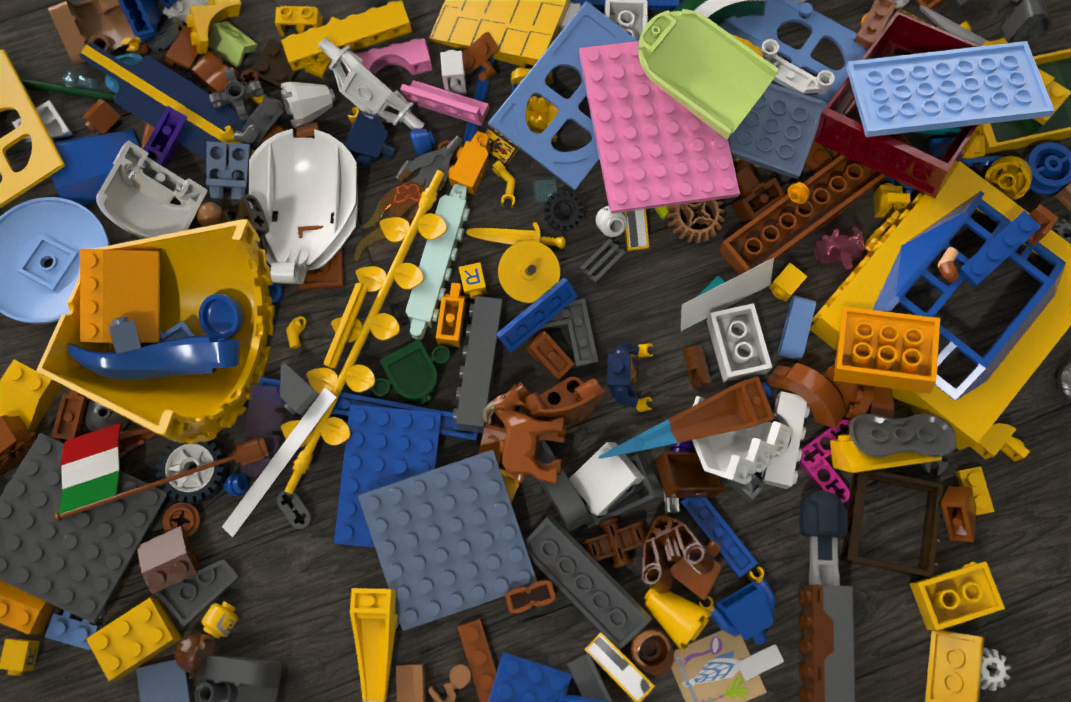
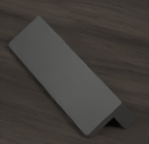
M589 653L567 663L582 697L612 702Z

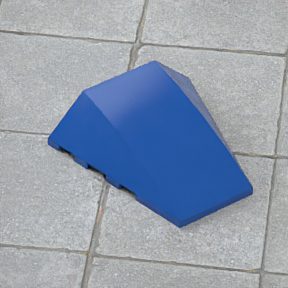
M134 130L55 141L54 144L65 163L64 168L51 175L60 197L74 201L82 206H90L96 202V196L114 166L112 163L122 146L129 140L140 147Z

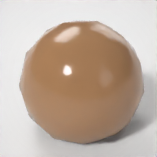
M204 202L198 208L195 217L197 222L203 227L221 224L220 217L223 211L216 203Z

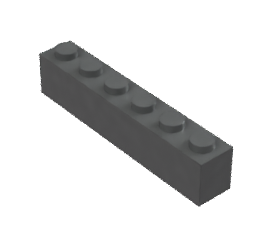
M476 296L475 304H470L469 317H472V323L467 324L466 337H469L468 345L464 344L463 358H466L465 366L461 365L459 379H463L462 387H457L456 400L459 401L458 409L454 408L452 420L456 422L457 430L484 432L486 422L483 419V410L489 404L498 343L496 334L500 329L503 309L502 299Z

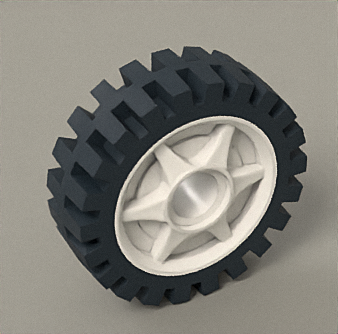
M172 440L170 446H165L163 449L164 454H160L158 457L160 464H156V469H158L156 478L161 480L188 471L193 464L200 467L227 456L223 448L213 440L199 441L196 444L180 443ZM226 462L159 486L163 488L165 494L179 502L189 504L204 503L205 500L209 501L213 495L220 493L219 489L223 488L224 481L229 476L227 474V470H230L229 464Z

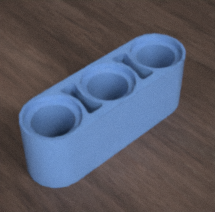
M793 295L780 340L778 355L801 361L816 301Z

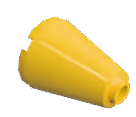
M651 588L644 597L647 600L645 606L683 652L689 647L687 645L690 640L694 641L709 621L707 618L712 616L709 610L670 591L658 594Z

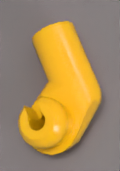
M303 316L294 318L286 329L290 349L301 347L299 335L307 324Z

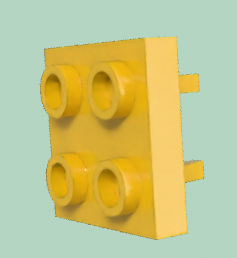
M530 97L526 107L528 128L536 134L542 133L558 114V109L543 97ZM557 134L553 137L551 142H556Z

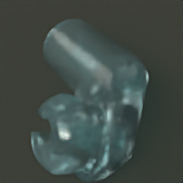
M71 71L65 72L61 79L62 83L68 87L75 84L94 90L97 85L96 80Z

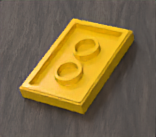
M932 630L925 702H979L983 637Z

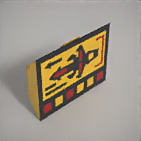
M488 125L484 131V134L489 135L490 138L487 146L488 155L496 161L499 160L506 167L512 161L519 148Z

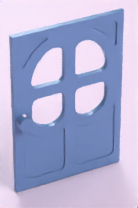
M767 0L764 16L754 15L738 18L733 16L725 19L724 23L718 25L729 34L750 41L754 46L759 47L760 50L765 40H776L779 44L777 54L790 60L791 64L800 69H806L816 75L823 70L831 71L835 76V80L827 93L808 95L827 102L826 106L849 77L846 69L847 63L849 61L861 60L869 50L853 42L857 33L814 11L810 3L801 4L795 0ZM798 22L808 27L812 34L803 47L796 50L778 39L777 30L782 25ZM828 38L838 46L845 62L842 69L838 71L832 70L811 58V53L821 39ZM772 81V82H771V83H773V84H776V85H779V86H781V87H784V86L778 84V83L775 82V81Z
M585 1L488 122V125L575 191L599 160L592 120L578 108L587 96L579 49L636 42L638 40L597 10L588 1ZM556 67H571L581 77V85L569 99H564L545 84L546 77ZM534 94L542 96L558 109V114L540 134L532 132L526 122L527 103ZM567 120L574 121L591 134V142L576 151L559 152L551 145V140Z

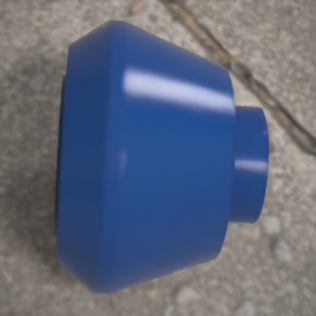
M426 129L411 130L410 137L417 156L430 152L433 149L432 145L435 144L432 133H427Z

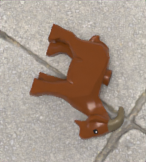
M511 390L500 395L487 404L483 410L484 421L491 424L492 415L495 412L507 428L505 440H502L500 443V454H503L502 463L506 473L516 479V484L522 483L525 480V476L530 475L539 481L557 485V474H561L562 460L557 459L549 464H543L536 457L539 441L541 440L565 443L566 429H563L565 417H559L552 421H540L515 411L516 406L525 405V403L520 401L517 390Z

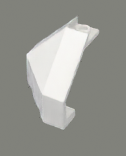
M696 396L693 406L706 399ZM775 421L773 423L765 422L748 429L692 441L704 471L746 485L752 480L751 476L755 472L761 473L772 463L771 459L775 455L781 456L787 450L793 428Z

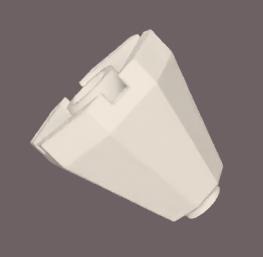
M297 82L281 84L283 89L281 94L287 115L293 116L294 119L290 120L295 129L309 124L333 107L335 96L333 90L328 89L326 85Z

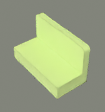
M228 21L214 23L208 39V47L235 67H240L244 53L256 51L258 45Z

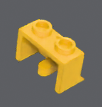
M280 6L276 7L275 24L280 36H285L286 25H296L297 32L300 34L306 32V25H313L314 28L321 27L323 16L320 15L316 7Z

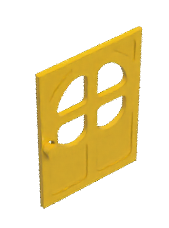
M4 49L0 50V112L17 110L22 121L18 128L0 138V173L2 175L0 183V208L65 167L63 159ZM30 136L32 139L30 160L22 171L14 172L6 156V150L25 137Z

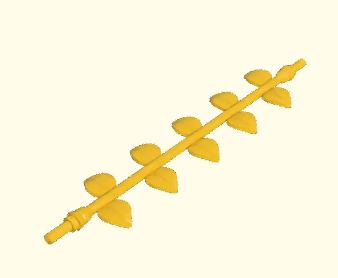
M440 170L436 171L429 188L422 192L419 209L411 225L407 220L400 217L386 218L379 222L387 240L392 243L403 242L387 275L383 269L375 266L363 267L355 272L359 282L368 287L367 292L379 291L363 326L360 320L357 318L346 342L351 343L355 341L339 377L336 372L328 368L313 369L306 374L310 385L319 394L326 388L336 398L300 446H305V448L293 462L294 466L292 469L294 471L284 490L289 494L293 495L302 474H305L307 469L309 470L313 458L312 453L320 436H322L327 444L333 446L346 442L351 436L350 428L345 421L340 418L329 417L345 383L354 392L360 393L369 390L375 385L376 379L373 372L364 365L354 364L370 331L377 339L383 341L393 338L400 331V326L393 316L386 313L379 314L394 280L405 290L417 287L424 280L423 273L416 265L403 263L417 231L419 230L420 234L427 240L437 239L447 231L446 223L440 216L431 213L426 214L437 200L436 196L438 193L436 191L444 176V173ZM342 317L336 318L331 322L335 333ZM300 420L282 424L281 429L286 439Z

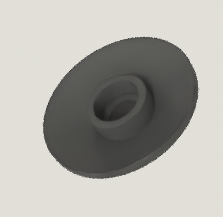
M93 400L88 404L85 412L86 425L92 432L122 423L121 432L130 421V419ZM107 409V415L102 417V412Z

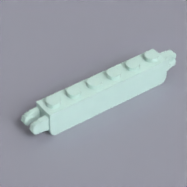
M454 184L449 196L444 195L439 199L435 214L444 220L447 231L437 239L427 240L419 265L424 280L420 285L412 289L405 311L411 322L410 334L415 340H422L425 337L424 334H426L427 327L432 328L433 323L439 319L440 309H438L442 296L445 297L446 294L445 283L450 281L452 275L451 263L456 261L458 255V248L456 246L457 242L463 238V222L468 220L470 209L467 208V187Z

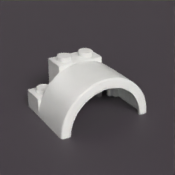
M128 140L120 149L112 163L114 166L96 196L98 207L117 226L141 239L188 230L208 190L189 178L186 181L148 158V152ZM126 170H131L129 176H127ZM176 197L181 202V205L170 204V201Z

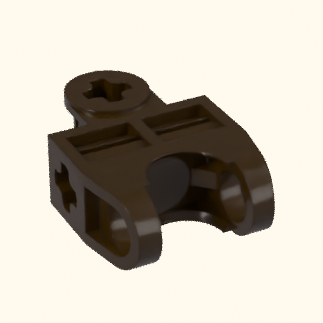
M246 194L240 199L239 213L232 208H227L221 213V223L242 219L248 220L260 238V241L257 242L259 249H264L267 255V247L264 243L263 235L269 232L265 213L260 202L254 196ZM247 200L252 204L253 209L250 208ZM227 214L231 215L233 220H230Z

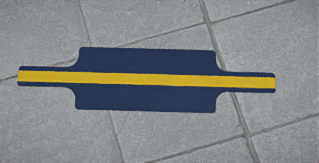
M92 42L87 43L79 54L80 58L118 82L119 91L113 101L151 126L156 127L167 105L187 116L188 119L178 143L205 160L207 141L227 143L220 132H225L226 126H231L234 132L241 131L247 121H241L237 111L226 104L221 108L214 109L209 93L148 55L144 56L136 65H127ZM235 140L232 141V142H230V143L250 144V145L253 147V148H252V155H253L254 152L257 150V148H256L255 146H253L251 143L237 142V141H235Z

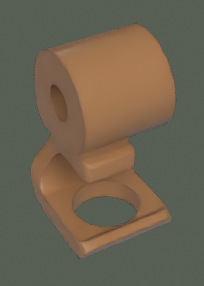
M463 664L452 668L450 682L444 685L448 694L445 700L437 693L434 686H430L429 694L436 702H455V689H462L471 680L470 668Z

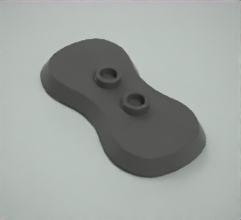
M861 414L854 417L849 424L850 436L858 451L872 458H882L895 453H915L926 457L938 458L952 453L957 445L956 436L951 426L941 417L932 414H916L901 419L887 418L875 414Z

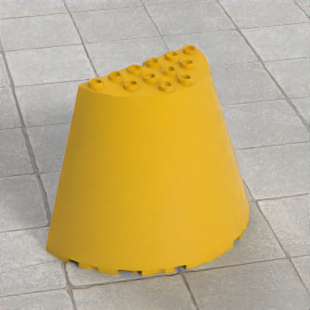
M246 219L95 248L160 251V329L163 333L183 320L194 336L207 335L199 322V309L202 302L214 294H229L236 298L243 309V325L235 336L225 339L240 340L239 365L229 368H217V371L213 374H187L137 380L104 377L88 370L68 353V344L73 343L83 349L108 353L115 351L109 350V343L80 342L79 276L67 303L70 310L67 315H61L36 371L169 440L196 444L199 441L206 442L216 438L219 431L225 427L230 428L236 422L237 417L245 412L246 407H243L246 400L253 399L260 377L264 375L271 347L266 346L268 335L273 336L274 329L272 320L275 305H271L272 297L269 296L268 287L273 282L271 280L270 267L267 265L266 252L264 249H259L257 242L260 241V238L251 223Z

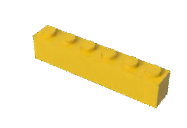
M400 0L389 2L387 5L379 8H371L358 15H350L340 21H331L325 26L310 28L300 34L289 35L287 38L282 39L281 42L288 63L292 70L296 71L331 59L318 48L319 43L325 37L340 50L348 45L351 47L350 51L354 52L411 33L412 29L403 2Z

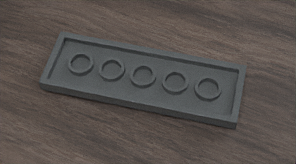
M551 515L524 541L529 558L619 651L651 621L652 617Z

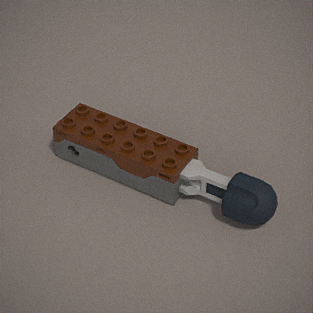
M816 491L806 496L801 503L799 513L800 534L804 537H809L810 541L809 585L802 586V590H799L798 602L802 605V615L800 614L798 619L799 629H802V639L799 640V653L802 654V664L799 665V677L803 679V689L799 691V701L855 702L853 586H840L838 571V538H843L848 534L847 512L845 505L838 496L827 491Z

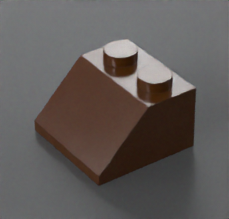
M182 525L137 546L141 574L151 594L197 574L202 567Z

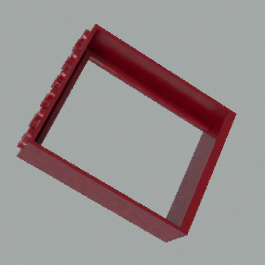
M897 11L861 60L892 57L894 52L901 55H911L980 46ZM848 77L821 113L814 142L936 199L984 124L963 126L941 160L887 135L866 137L863 125L848 118L851 111L857 105Z

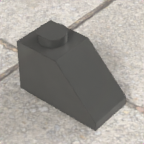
M284 362L281 365L280 397L286 402L284 407L293 415L297 412L304 416L320 394Z

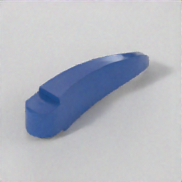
M214 334L197 335L167 340L119 354L116 352L90 351L71 343L68 344V353L85 368L101 376L114 379L137 380L187 374H213L217 371V368L236 367L239 365L240 340L216 339Z

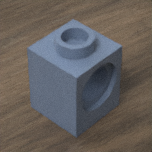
M126 316L113 319V324H108L113 346L117 354L141 348L134 320H128Z

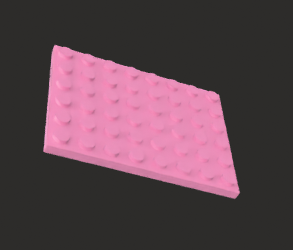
M639 41L579 49L610 214L739 196L740 191L728 139L726 140L649 79L639 60Z

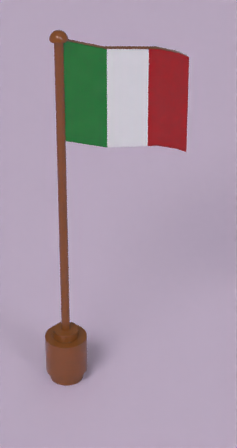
M122 423L67 440L64 443L61 458L62 494L59 513L57 512L54 515V519L60 522L64 517L235 460L236 463L241 462L242 466L255 463L270 455L267 443L264 438L258 439V437L236 444V449L233 450L232 456L117 494L120 476L119 436Z

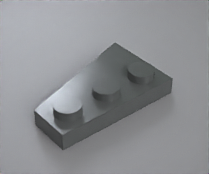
M223 559L155 594L181 625L187 627L241 576L227 560Z

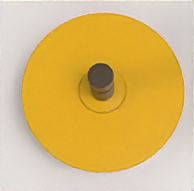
M522 241L512 245L505 251L499 262L498 277L502 288L510 297L520 302L534 303L559 282L560 266L557 257L546 245L536 241Z

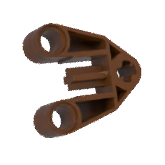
M660 515L655 518L643 546L642 579L658 594L668 592L672 586L668 561L670 563L673 561L679 562L680 558H682L680 549L683 551L686 562L700 574L709 573L715 564L713 556L695 533L684 523L667 515Z

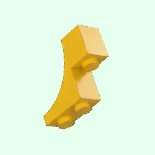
M207 0V5H190V12L186 15V22L188 28L191 27L192 29L191 41L192 45H196L198 54L207 53L208 33L214 23H219L231 17H239L240 0Z

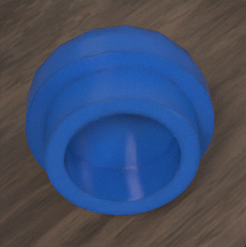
M239 473L231 474L225 480L223 488L231 496H240L248 489L247 478Z

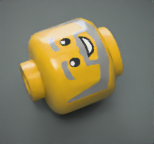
M225 601L222 605L212 604L201 621L204 626L203 630L217 639H220L221 636H229L238 622V616L234 613L236 608Z

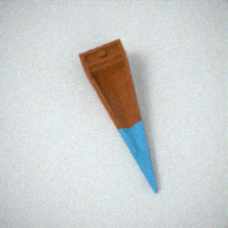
M756 376L730 386L601 454L598 458L603 459L748 429L775 418L760 379Z

